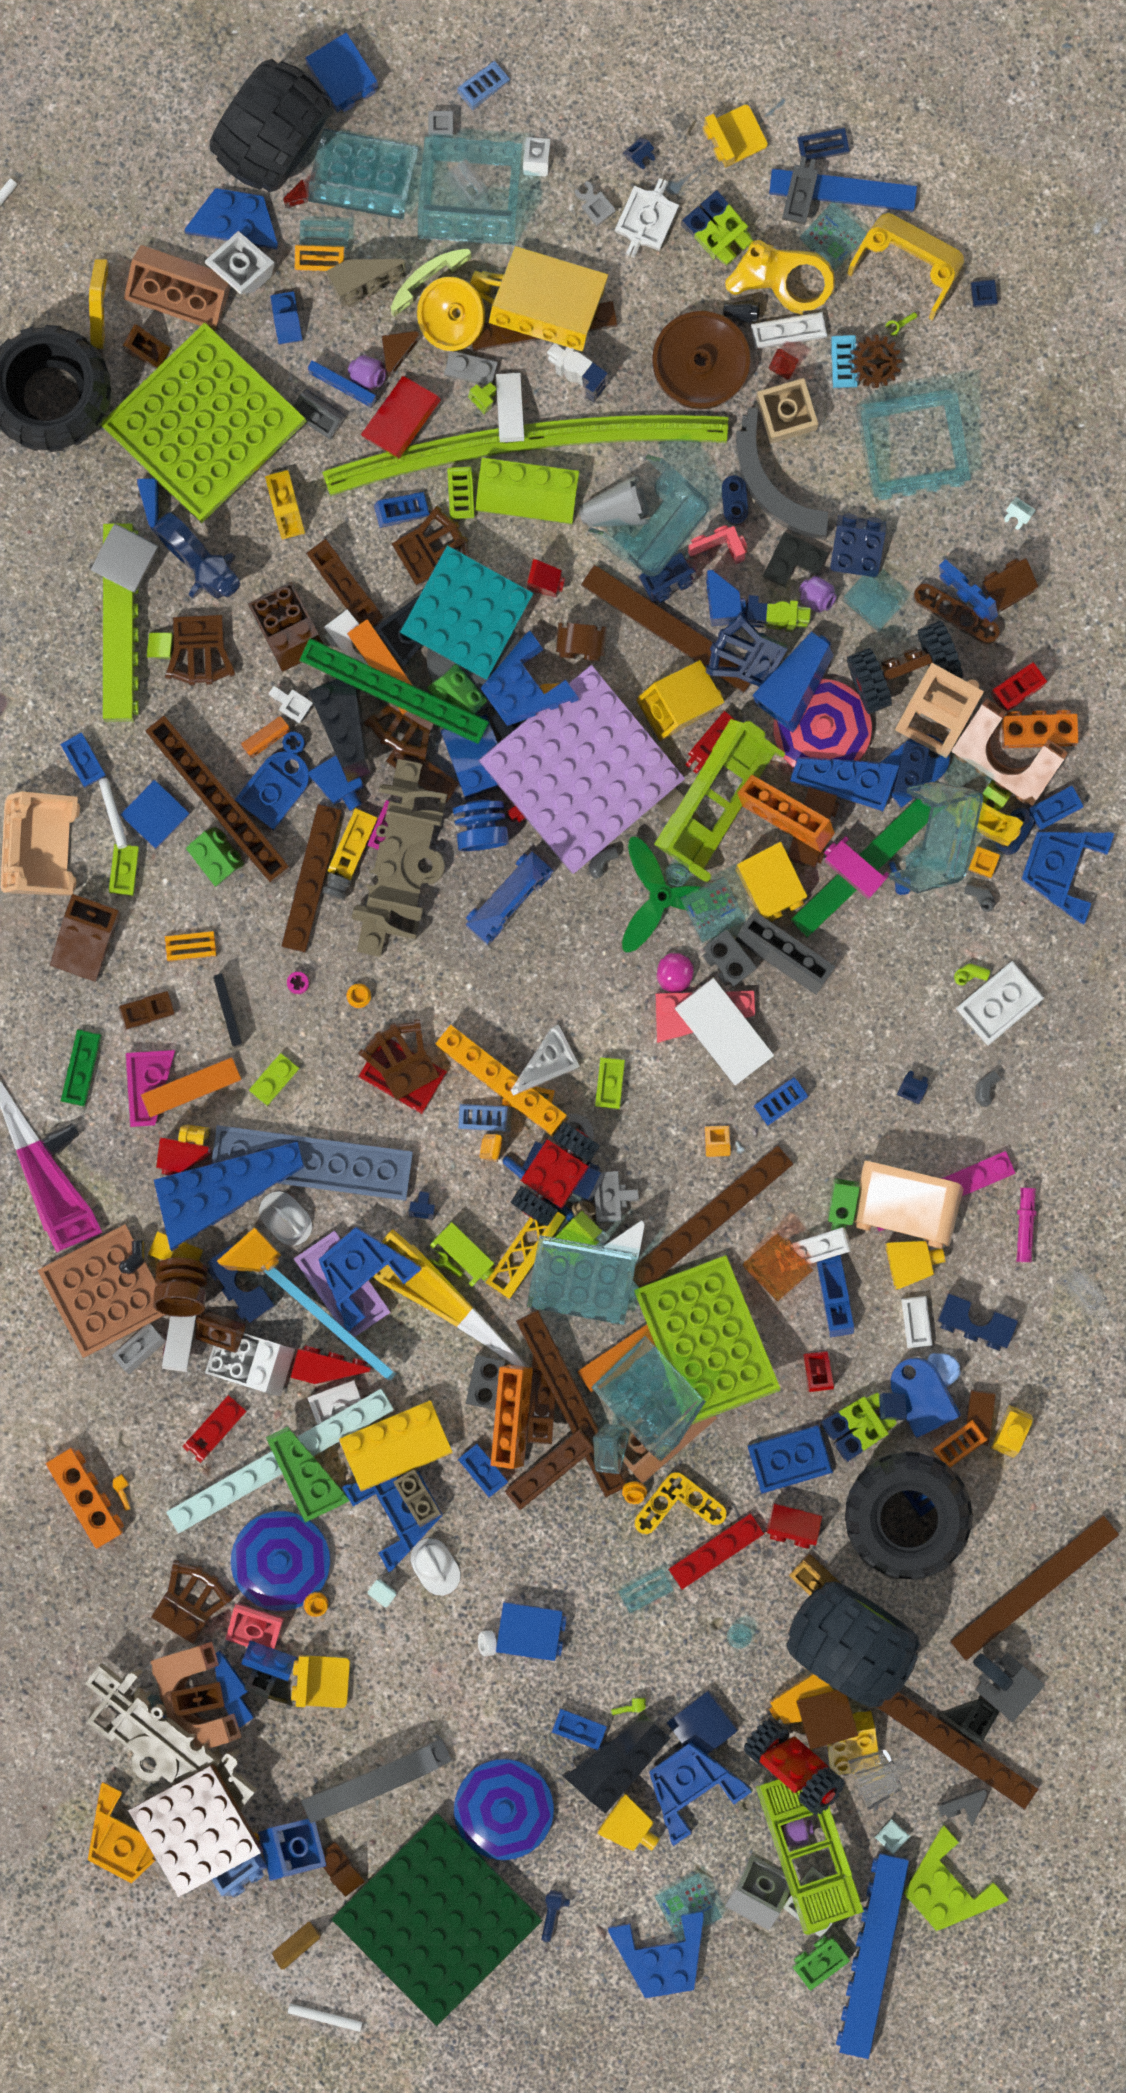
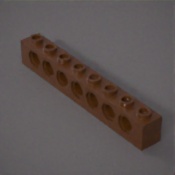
M162 716L145 730L150 739L271 885L291 870L165 716Z

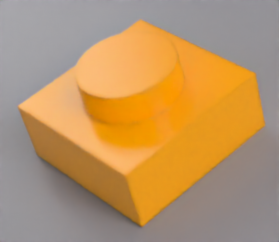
M977 846L968 870L991 879L1000 855Z

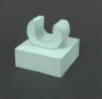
M1015 497L1006 510L1008 514L1005 517V522H1008L1011 517H1016L1018 524L1015 528L1018 530L1024 523H1028L1036 510Z

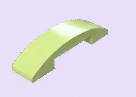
M460 249L442 254L418 268L397 292L391 306L392 315L394 317L414 303L413 296L410 293L442 268L447 266L453 273L472 258L470 250Z

